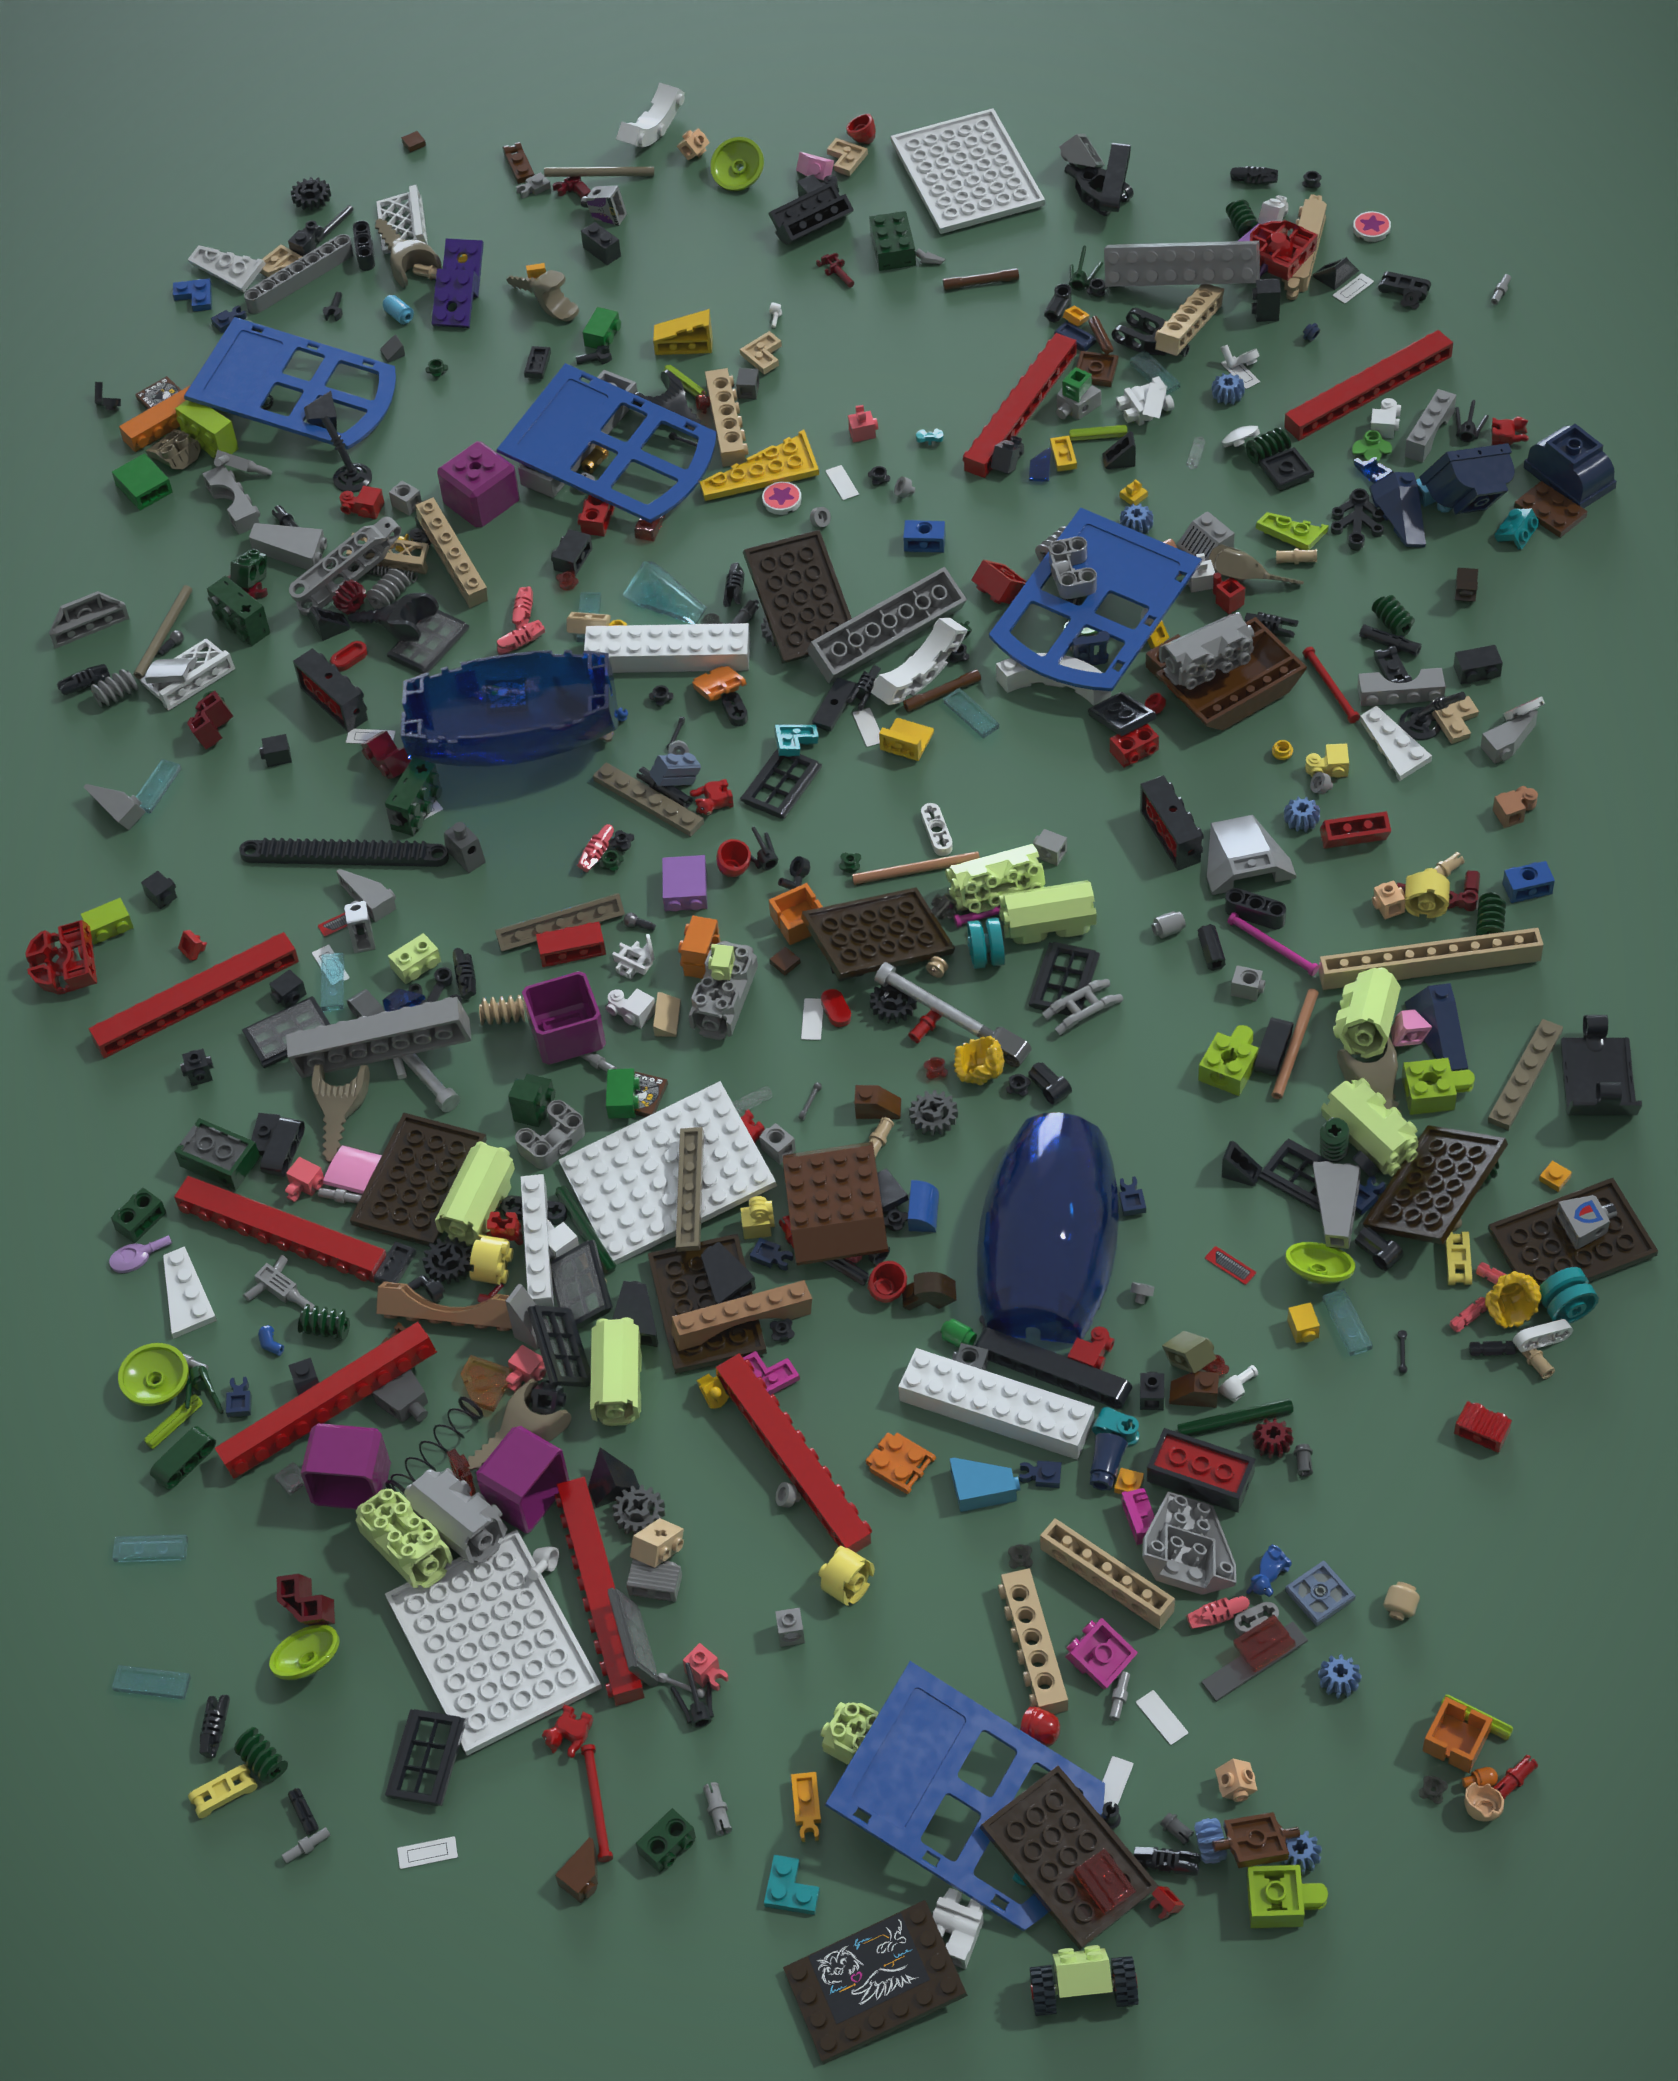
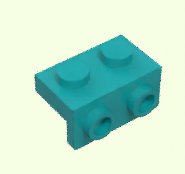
M1516 508L1511 510L1494 534L1497 542L1514 541L1518 549H1523L1539 526L1533 509Z

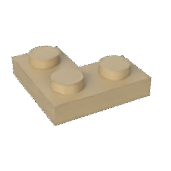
M835 138L827 148V155L839 158L834 164V171L851 176L868 155V149Z
M768 331L742 347L740 355L760 372L766 374L779 366V360L771 353L782 347L780 339Z
M1467 696L1465 700L1450 704L1447 708L1433 711L1432 715L1450 743L1453 744L1470 738L1471 732L1464 721L1477 717L1479 710L1471 698Z

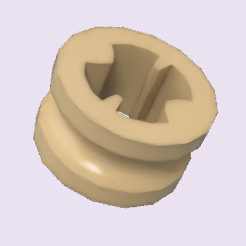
M934 956L926 965V969L932 976L941 978L944 972L947 971L948 964L942 958Z

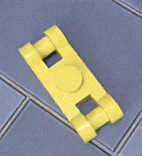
M1451 1232L1445 1241L1447 1284L1464 1283V1285H1472L1469 1232H1461V1234H1453ZM1455 1269H1464V1273H1455Z
M246 1764L228 1771L189 1793L188 1798L191 1804H195V1812L198 1818H205L213 1810L243 1794L251 1793L257 1789L258 1785L255 1779L250 1777V1770ZM237 1779L241 1780V1783L236 1786L234 1785V1781ZM210 1795L212 1799L205 1802L204 1798Z

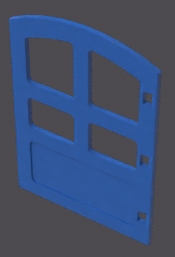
M234 317L185 393L184 399L333 445L334 442L330 441L331 437L327 429L304 422L306 419L304 407L331 391L334 403L366 412L354 426L344 433H338V435H341L340 439L344 440L342 443L346 444L345 448L348 450L366 438L386 415L395 392V366ZM253 329H256V330L262 331V333H259V332H256V331H252V330H253ZM308 346L315 347V348H318V349H317V350H314V349L308 348ZM296 351L324 358L310 381L283 374ZM363 363L373 365V367L363 365ZM339 364H345L379 376L378 390L374 400L326 387V384ZM276 385L303 393L289 416L261 409Z
M565 363L497 448V453L651 523L679 505L698 485L711 462L717 432ZM583 377L589 380L590 383L588 384L586 382L581 381V378ZM636 401L642 404V406H636L633 404V402ZM620 406H626L647 416L627 442L601 432ZM686 424L695 428V430L692 431L685 428ZM659 425H668L698 439L697 448L688 469H682L641 450ZM591 444H596L617 454L596 481L571 470ZM632 462L677 481L670 490L650 504H644L612 489L613 485Z
M1080 507L1057 540L1072 537H1083L1086 539L1087 559L1081 564L1072 565V568H1075V570L1082 568L1094 569L1097 573L1096 592L1088 595L1083 604L1077 606L1041 590L1052 575L1048 552L991 630L989 638L1010 658L1043 677L1078 688L1113 691L1202 563V559ZM1179 574L1185 576L1181 582L1176 580ZM1108 594L1117 595L1148 609V612L1135 629H1130L1095 613ZM1031 604L1038 605L1070 619L1066 628L1045 656L1036 654L1010 633ZM1148 618L1154 620L1150 627L1145 624ZM1086 627L1097 632L1107 631L1111 638L1125 644L1105 673L1083 671L1059 664L1072 646V640L1077 638ZM1117 663L1123 665L1119 672L1114 670Z
M910 1661L825 1803V1806L1012 1925L1025 1931L1046 1915L1048 1911L1034 1894L1024 1903L1019 1904L974 1875V1869L990 1842L980 1829L981 1824L1015 1798L1034 1764L1048 1772L1059 1765L1101 1817L1104 1806L1105 1783ZM981 1732L988 1733L1013 1749L1016 1753L992 1797L984 1795L958 1777L960 1768ZM945 1795H950L977 1812L980 1816L978 1823L956 1861H950L921 1841V1836ZM857 1809L870 1816L867 1823L853 1815ZM926 1852L939 1860L936 1867L922 1859ZM994 1896L1007 1903L1005 1911L991 1902Z

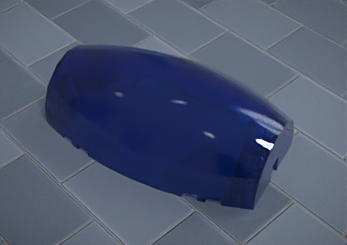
M552 650L510 653L460 663V668L449 670L447 666L441 668L442 673L429 676L427 672L403 681L402 705L404 712L401 715L400 736L404 749L411 759L414 757L435 764L489 767L512 765L568 752L618 729L616 689L609 653L584 651L583 655L572 654V650H564V654H553Z
M1043 1113L1026 1119L1004 1151L993 1174L985 1197L977 1246V1288L985 1328H990L1012 1337L1026 1338V1328L1035 1327L1040 1330V1340L1074 1344L1076 1338L1084 1339L1093 1323L1097 1310L1100 1309L1104 1293L1107 1291L1117 1250L1119 1227L1118 1191L1114 1164L1107 1139L1098 1126L1079 1116L1066 1113Z

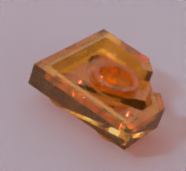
M470 1355L461 1372V1378L470 1399L480 1408L494 1412L509 1384L505 1380L513 1372V1369Z

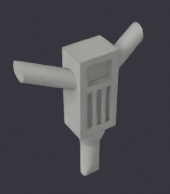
M217 450L214 460L215 466L224 464L246 472H256L262 475L272 474L271 470L257 465L251 460Z
M283 1255L280 1256L274 1268L266 1263L254 1275L255 1281L258 1284L243 1294L247 1301H251L266 1289L284 1303L287 1301L295 1302L303 1309L306 1304H309L311 1312L315 1307L314 1304L300 1295L296 1283L281 1273L288 1262L287 1258Z

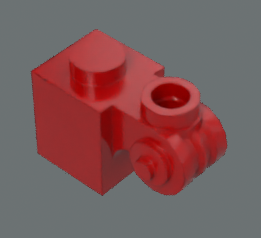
M363 486L357 497H354L352 491H344L339 497L341 501L340 509L343 513H357L358 516L377 519L385 503L382 489Z
M1101 1326L1095 1327L1091 1331V1342L1076 1338L1068 1358L1102 1370L1106 1360L1103 1356L1106 1351L1111 1352L1115 1339L1109 1336L1106 1328Z

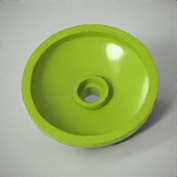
M745 137L730 138L720 144L715 150L710 164L711 174L717 184L726 190H744L753 185L760 177L764 166V157L760 147L753 140Z
M1297 1243L1290 1246L1285 1254V1261L1290 1269L1313 1283L1331 1284L1342 1282L1350 1278L1355 1271V1262L1350 1255L1339 1248L1326 1247V1244Z
M165 1343L143 1345L132 1351L122 1362L118 1372L119 1387L124 1396L135 1404L156 1406L166 1403L176 1397L186 1385L189 1375L188 1363L182 1352L174 1346Z
M313 1625L288 1636L275 1648L270 1657L269 1666L272 1673L280 1679L298 1680L320 1671L332 1660L339 1647L340 1640L336 1630L328 1625Z

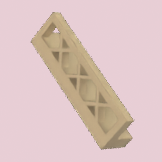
M367 538L359 539L361 541H365V543L367 542ZM397 539L390 547L386 557L377 566H384V568L387 566L388 569L391 567L392 569L398 568L407 572L413 571L414 573L426 574L428 566L425 559L429 545L427 543ZM396 546H402L404 548V550L398 554L393 553L391 551V549H393ZM416 548L422 549L420 557L412 556L410 552ZM347 550L346 552L347 556H349L352 553L351 550ZM368 553L365 559H372L375 554Z

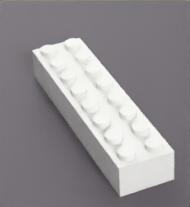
M749 623L586 626L583 656L586 673H594L593 662L596 661L599 662L604 673L711 671L720 666H729L734 671H748L750 657Z
M916 1348L899 1384V1399L902 1402L1078 1460L1094 1423V1406Z

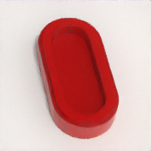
M361 641L351 642L332 655L330 659L331 665L334 664L339 672L346 671L367 656L366 644Z
M836 989L825 990L821 995V1005L829 1021L836 1027L847 1026L851 1021V1011L842 993Z

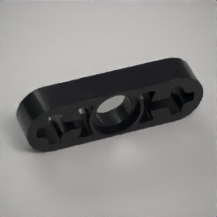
M513 1195L505 1197L501 1203L504 1216L506 1217V1212H515L518 1220H523V1212H521L523 1210L522 1197ZM547 1200V1219L552 1225H560L567 1218L565 1206L560 1202ZM512 1205H516V1207H513L512 1210L508 1209L511 1208Z

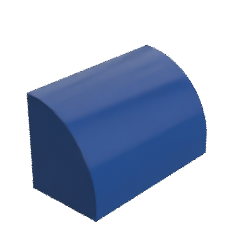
M911 1180L908 1211L909 1231L936 1232L939 1191L930 1183Z

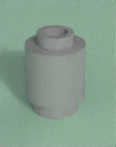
M1172 911L1154 918L1151 927L1153 933L1162 939L1181 932L1182 928L1186 927V923L1180 911Z

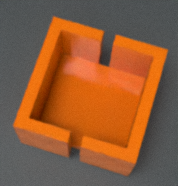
M807 883L769 899L770 916L777 927L781 928V933L789 945L812 936L801 919L802 911L817 909L823 906L818 899L816 900L815 894Z
M692 915L690 924L687 923L685 926L684 941L681 940L679 943L678 952L681 953L680 966L683 967L684 976L703 979L706 972L705 961L711 950V945L720 943L718 920Z
M1445 1697L1425 1737L1423 1752L1444 1761L1445 1757L1449 1758L1448 1764L1470 1774L1491 1731L1493 1719L1471 1709L1468 1724L1464 1723L1467 1706Z

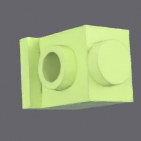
M712 944V956L709 957L708 969L712 970L711 977L715 980L730 981L735 962L734 947Z

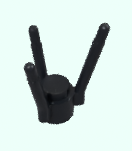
M1475 400L1471 402L1468 420L1462 425L1459 407L1455 408L1456 436L1464 442L1478 439L1481 429L1489 418V415H1485L1476 429L1475 424L1472 422Z
M752 827V831L761 849L757 852V859L751 855V861L758 869L762 867L764 870H770L777 865L778 857L775 854L768 832L764 833L768 848H766L757 829Z
M686 1663L685 1667L694 1703L690 1705V1710H688L675 1686H671V1691L685 1714L687 1724L692 1723L693 1727H703L711 1723V1718L714 1717L712 1710V1687L710 1682H708L706 1691L707 1705H705L703 1701H699L690 1663Z

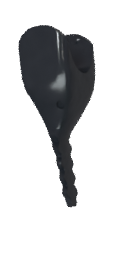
M667 369L661 372V380L667 389L664 394L652 397L645 396L637 391L633 393L701 424V420L696 419V414H692V409L687 405L682 382ZM636 401L633 402V404L636 406H642V404ZM686 424L685 427H688L689 430H695V428Z
M410 593L381 609L377 608L367 612L364 610L360 613L357 611L350 614L348 620L351 623L356 621L357 623L362 621L363 623L368 621L369 623H379L398 640L418 642L421 638V632L415 624L426 617L435 616L439 609V604L428 593Z

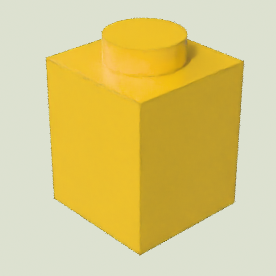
M1311 1302L1289 1307L1287 1321L1295 1342H1311L1319 1338L1320 1325Z

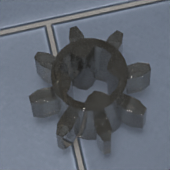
M947 893L943 896L937 894L933 898L931 911L939 919L944 920L946 916L951 919L957 913V908L955 907L957 902H955L951 895Z

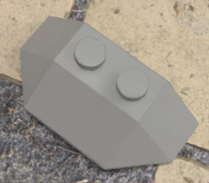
M97 591L60 606L49 634L56 649L130 618L124 602Z

